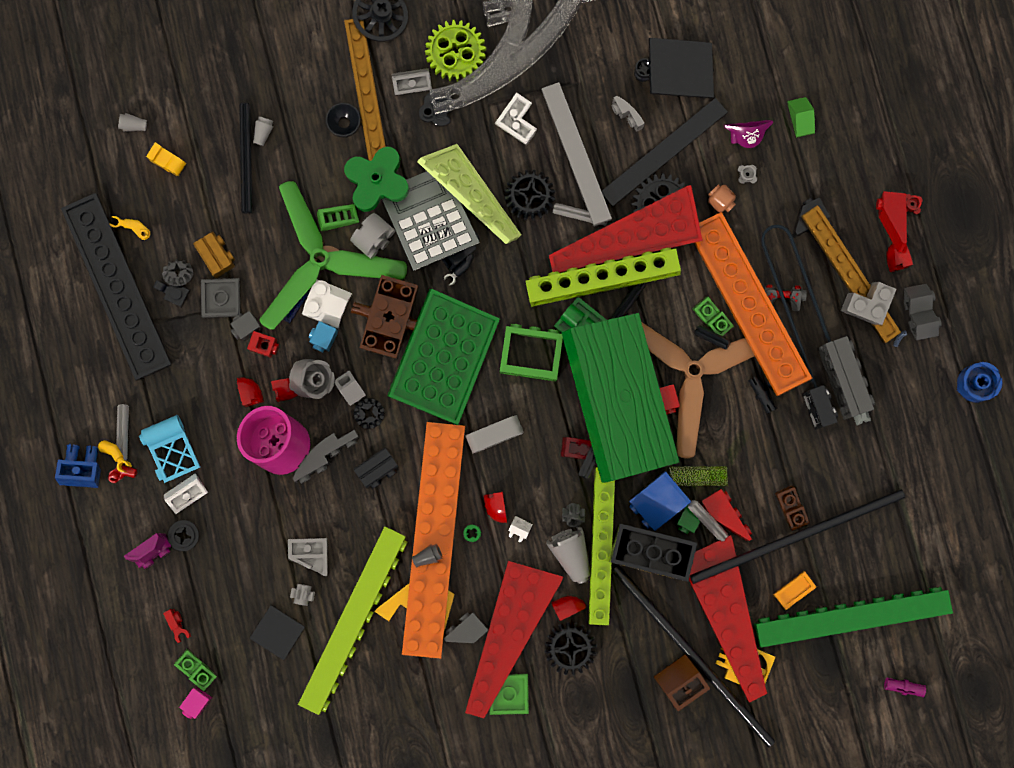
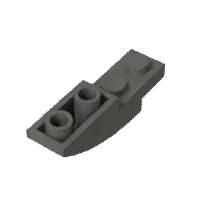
M353 430L339 439L333 433L322 440L303 459L293 477L294 482L298 483L300 481L302 484L311 479V474L315 472L320 474L327 470V465L330 464L327 456L332 458L341 453V448L345 446L350 448L357 444V439L360 438L358 433Z

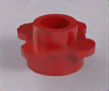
M906 194V212L919 214L923 201L922 197Z

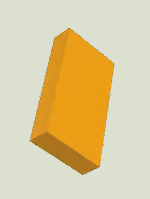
M803 571L773 595L784 610H787L814 590L816 585L807 573Z

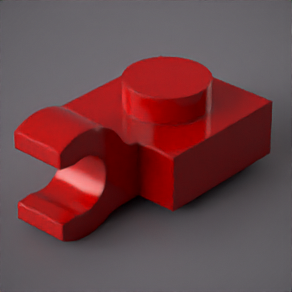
M170 609L163 613L171 631L173 630L177 643L182 642L180 639L181 633H184L187 638L191 637L189 630L182 628L181 622L183 620L178 611Z

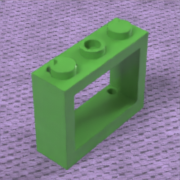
M510 324V327L506 326L500 374L556 382L563 340L562 334H559L560 331L548 329V332H544L538 327L523 329L522 325ZM511 334L556 340L552 371L507 365Z

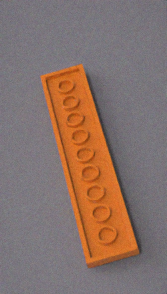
M720 212L700 222L703 241L695 242L694 244L776 396L810 381L812 377L723 213Z

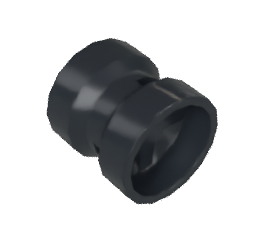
M647 58L640 59L635 66L634 76L640 82L650 80L649 59Z

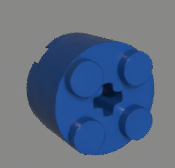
M987 362L967 366L960 372L957 379V391L970 402L979 403L990 400L997 396L1002 388V378L998 369Z

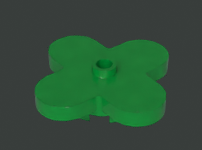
M383 147L379 149L371 161L362 157H353L346 162L344 167L345 175L351 182L358 185L353 193V202L359 210L364 212L372 211L377 207L380 200L384 198L393 202H399L407 197L409 185L404 177L396 174L401 159L394 148Z

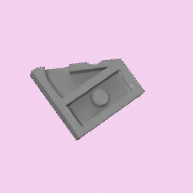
M328 538L288 539V559L323 576H328Z

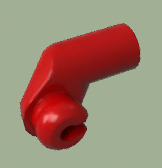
M122 465V469L126 472H120L116 467L109 473L108 480L111 483H116L125 476L135 478L138 470Z

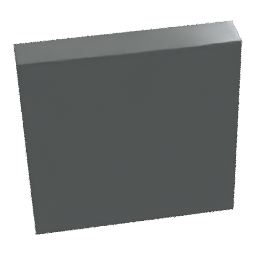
M239 278L201 279L202 318L236 317L241 314Z

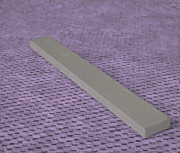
M560 83L542 88L543 96L593 226L611 221L612 217Z

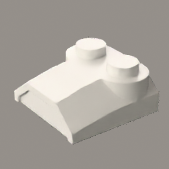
M317 279L309 292L302 314L338 329L352 293Z

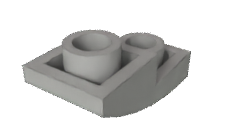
M615 96L611 105L616 115L619 114L621 119L628 116L627 121L631 128H635L636 132L643 129L645 123L637 111L628 102Z

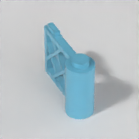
M178 415L141 430L140 440L143 445L149 447L158 467L155 472L159 481L163 480L166 483L201 467ZM183 438L186 444L183 452L173 448L175 441ZM159 447L169 449L166 459L158 457L155 449ZM171 451L182 454L178 464L168 461ZM184 455L192 458L195 466L190 468L181 466ZM167 463L177 467L174 475L167 477L164 471Z

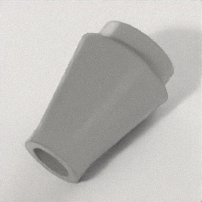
M128 113L120 114L118 129H122L123 132L146 131L147 120Z
M258 117V121H255L253 143L264 146L274 127L272 126V120Z

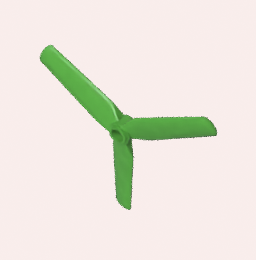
M288 181L279 186L299 242L310 255V260L295 271L262 315L259 321L264 327L272 330L276 328L313 286L320 270L328 269L339 275L380 278L381 275L404 280L407 273V264L404 261L377 256L370 259L365 254L344 250L333 252L323 250L322 236L297 184L294 181ZM321 256L325 260L321 263H318L314 259L316 257Z

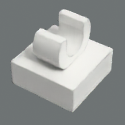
M515 516L508 530L510 531L509 537L511 538L513 534L520 536L518 542H522L523 538H527L533 524Z

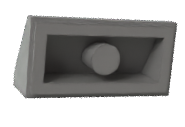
M429 68L392 74L395 95L432 90Z

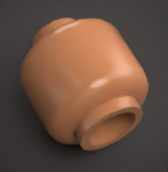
M717 185L708 194L709 204L719 213L724 210L729 212L736 205L733 202L736 199V195L726 185Z

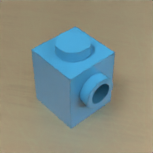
M319 321L316 328H312L309 334V342L313 345V349L322 353L324 350L329 352L338 334V330Z

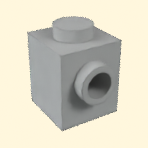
M347 371L334 381L350 406L366 396L350 371Z

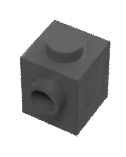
M250 311L244 315L242 313L237 315L231 323L233 327L231 330L232 334L237 340L240 338L244 342L251 338L253 331L259 332L263 329Z

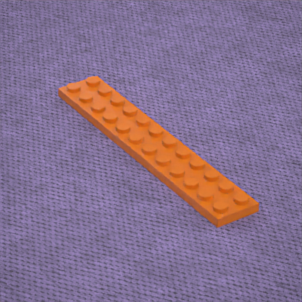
M427 422L412 557L429 545L437 544L443 559H440L438 563L423 565L417 568L412 560L402 655L440 659L442 657L465 426L432 422Z

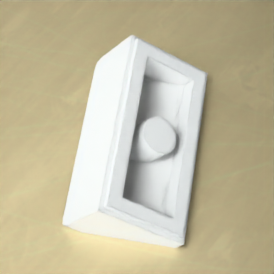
M193 474L165 493L164 500L174 513L177 514L207 494L208 491L199 477Z

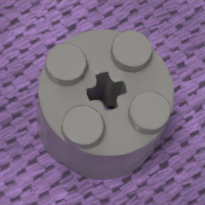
M375 213L369 215L361 223L363 226L360 230L356 229L350 239L370 259L376 256L380 248L383 250L390 242L388 239L396 231Z
M303 359L296 361L290 371L289 388L298 396L320 399L332 390L335 381L334 373L331 372L329 364L322 360Z

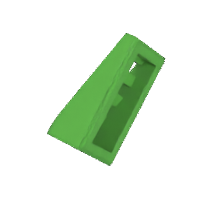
M355 204L319 209L317 212L320 231L359 223ZM348 210H350L352 219H348ZM339 212H342L344 220L342 221ZM332 214H335L336 222H333ZM324 216H327L328 223H325Z

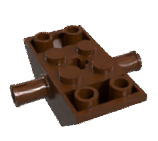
M381 275L371 306L354 301V308L352 307L351 313L367 317L368 319L360 349L397 359L404 343L406 332L409 329L414 330L417 322L416 319L412 318V312L418 285ZM389 314H392L394 320L390 319V321L387 322V319L385 317L389 316Z

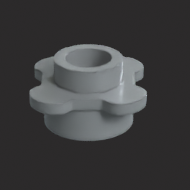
M739 166L738 172L740 177L738 181L741 184L745 182L755 183L757 181L756 166Z

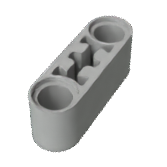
M514 415L470 433L465 437L472 454L519 436L524 431L517 415Z

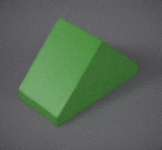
M804 97L788 101L796 138L814 134V108L808 99Z

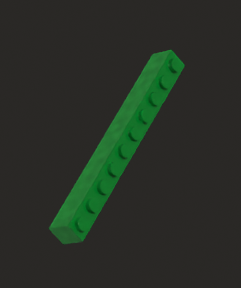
M934 587L929 588L930 592L923 593L922 590L912 591L909 596H904L903 593L891 595L892 599L887 600L884 597L873 598V602L870 603L860 600L853 602V606H846L845 603L834 605L835 609L827 610V607L816 608V612L808 613V610L798 611L796 616L789 617V614L777 615L778 619L770 620V617L759 618L757 623H753L758 647H767L953 614L949 590Z

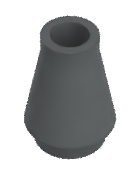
M437 544L429 545L412 557L416 568L438 563L440 559H443Z

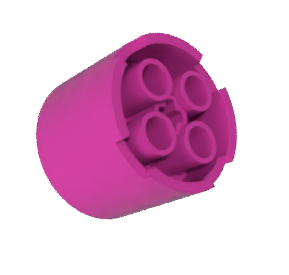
M262 406L252 410L242 420L237 432V445L241 454L249 461L268 472L284 475L298 469V465L308 455L310 437L308 431L301 423L279 408Z

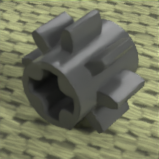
M576 503L567 505L566 508L562 509V522H567V525L570 527L580 526L581 522H585V509H581L580 505Z

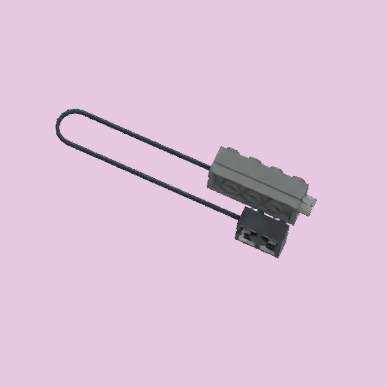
M771 225L763 232L761 243L805 365L812 377L811 381L814 389L802 395L815 430L836 423L838 413L836 408L832 407L830 403L832 399L830 391L825 389L824 385L820 387L816 385L767 251L764 238L765 234L772 228L783 229L788 234L828 342L819 347L818 351L843 419L854 417L857 426L862 424L863 421H871L868 412L874 410L875 402L872 395L868 394L866 378L861 375L860 361L854 356L853 342L847 336L831 341L791 232L785 226Z

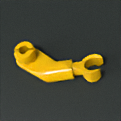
M112 216L118 219L119 223L116 226L109 223L110 226L115 228L123 226L124 228L132 229L142 240L150 237L149 229L140 221L133 219L122 220L117 216Z
M106 440L98 444L100 452L111 455L115 462H118V471L126 472L121 467L123 463L132 467L130 462L123 459L124 456L116 444Z

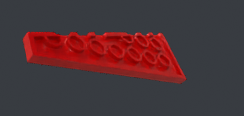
M691 185L550 254L552 272H564L570 268H582L589 264H600L607 260H618L626 256H636L645 252H654L664 248L703 241Z
M731 535L725 541L719 540L696 551L690 575L736 557ZM739 566L695 584L692 583L689 577V582L748 702L750 703L766 695V687Z
M508 561L465 713L485 718L562 582L563 576Z

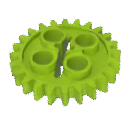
M453 20L452 25L445 21L444 28L438 25L439 31L432 30L434 37L428 36V40L431 43H426L428 50H425V54L429 56L426 58L427 62H432L430 69L436 68V75L441 72L442 79L448 75L449 81L455 77L458 82L459 76L466 80V74L473 77V70L479 72L477 65L483 66L481 59H485L486 54L482 52L486 51V47L482 46L485 40L480 39L481 32L476 33V27L470 29V23L463 26L462 20L459 22V25H456L455 20ZM463 36L466 38V40L464 42H458L457 38ZM442 42L449 44L446 48L439 47V44ZM469 53L472 55V58L466 60L463 58V55ZM452 59L455 61V63L450 66L445 64L446 60Z

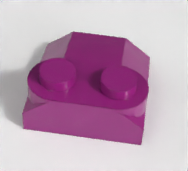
M156 533L124 555L126 560L135 562L138 568L143 567L147 569L154 564V559L159 556L162 558L171 552L169 549L172 546L165 533Z

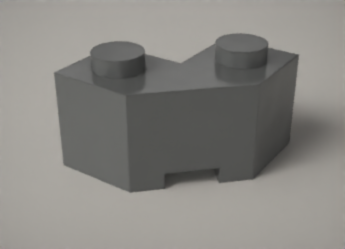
M927 284L904 288L905 310H909L911 318L908 324L916 340L939 336V328H941V319L933 311L935 293L933 290H930Z

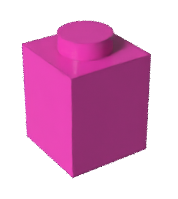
M196 686L191 690L179 708L183 710L182 714L187 718L196 719L201 715L213 697Z

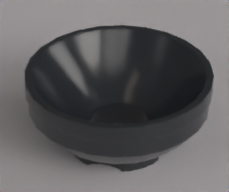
M338 103L329 109L326 116V124L334 135L342 138L349 137L355 134L360 127V115L353 105ZM342 118L349 119L350 124L347 128L339 126V121Z

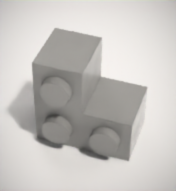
M873 282L867 297L856 293H848L841 311L871 324L883 325L896 289L881 282Z

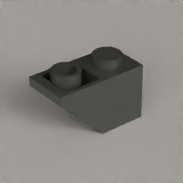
M467 612L459 619L461 623L456 628L452 625L444 632L447 635L444 637V640L446 642L475 643L489 629L474 612L471 614Z

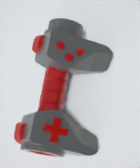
M767 285L763 288L772 305L777 298H781L779 291L774 286ZM800 286L792 287L791 291H782L784 297L790 299L792 310L799 311L801 302L806 301L807 291L801 289Z

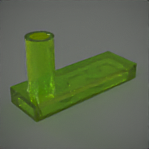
M727 466L669 467V476L678 486H728Z

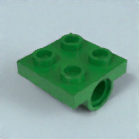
M577 297L554 325V328L562 333L570 328L601 322L606 319Z

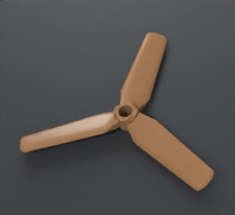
M642 323L649 351L669 367L684 372L686 379L679 392L680 407L678 409L676 451L678 457L692 458L696 452L704 396L701 382L702 375L719 374L755 355L746 338L730 343L726 350L719 347L706 353L699 361H692L682 348ZM696 367L699 374L692 375L689 372V368Z

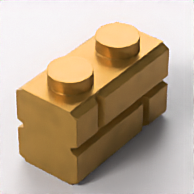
M211 232L194 242V246L212 275L218 278L235 267L233 264L235 258L230 251L226 252L223 248L225 242L220 235L216 236Z

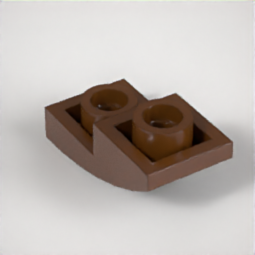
M793 485L775 492L792 531L810 524L804 506L801 505Z

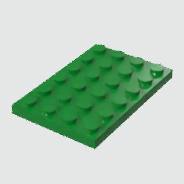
M429 289L387 396L458 425L500 318L434 289Z

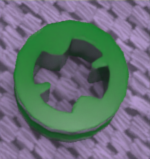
M468 525L463 532L464 538L469 542L479 540L481 529L476 525ZM475 528L477 530L475 533H478L477 537L469 538L468 529L473 530Z

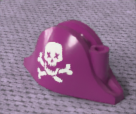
M773 120L723 125L725 129L731 132V143H738L745 148H753L762 141L765 131L773 124Z

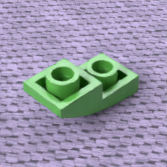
M705 297L693 308V311L711 331L721 336L734 326L726 315L719 311L709 297Z
M186 649L174 663V666L187 675L189 680L202 691H205L217 677L189 649Z

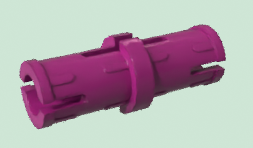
M886 677L884 690L924 698L926 685L911 683L905 679L902 681Z

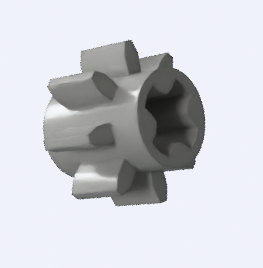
M297 584L296 588H292L290 598H294V604L308 606V602L314 600L315 592L311 591L312 586Z

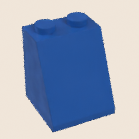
M664 471L629 500L631 503L629 507L636 515L641 514L644 518L642 523L648 530L652 528L656 531L691 503V501L667 472Z

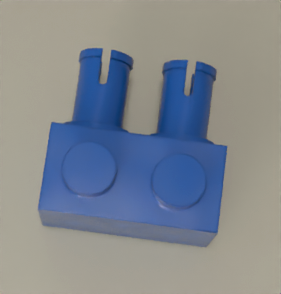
M68 444L65 460H58L55 479L58 484L98 488L101 469L96 462L99 451L98 447L92 446L91 449V446H86L84 462L77 461L79 446L73 444V447H71L72 445Z

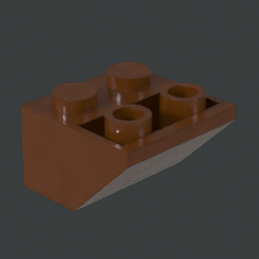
M686 654L653 676L677 711H680L710 690V687Z

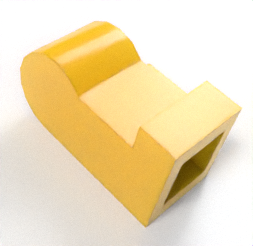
M156 142L146 156L152 163L176 176L180 175L186 165L183 160L162 148Z

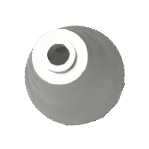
M576 527L577 531L567 529L552 536L553 541L547 540L546 544L572 581L580 584L588 580L591 572L584 531L582 527Z

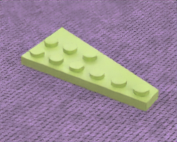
M458 144L423 156L417 161L505 244L521 236V233Z

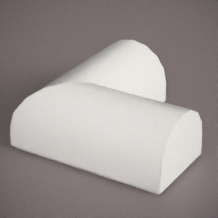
M516 93L495 124L525 145L529 144L537 131V128L522 119L532 103Z

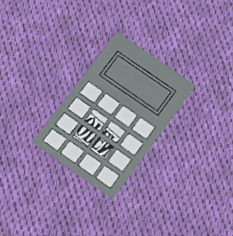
M428 171L406 180L409 185V193L404 200L393 202L386 198L382 199L413 271L479 243L461 202Z

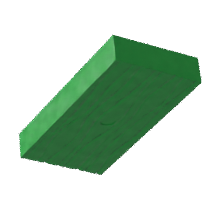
M639 313L570 328L562 332L601 482L606 483L680 463Z

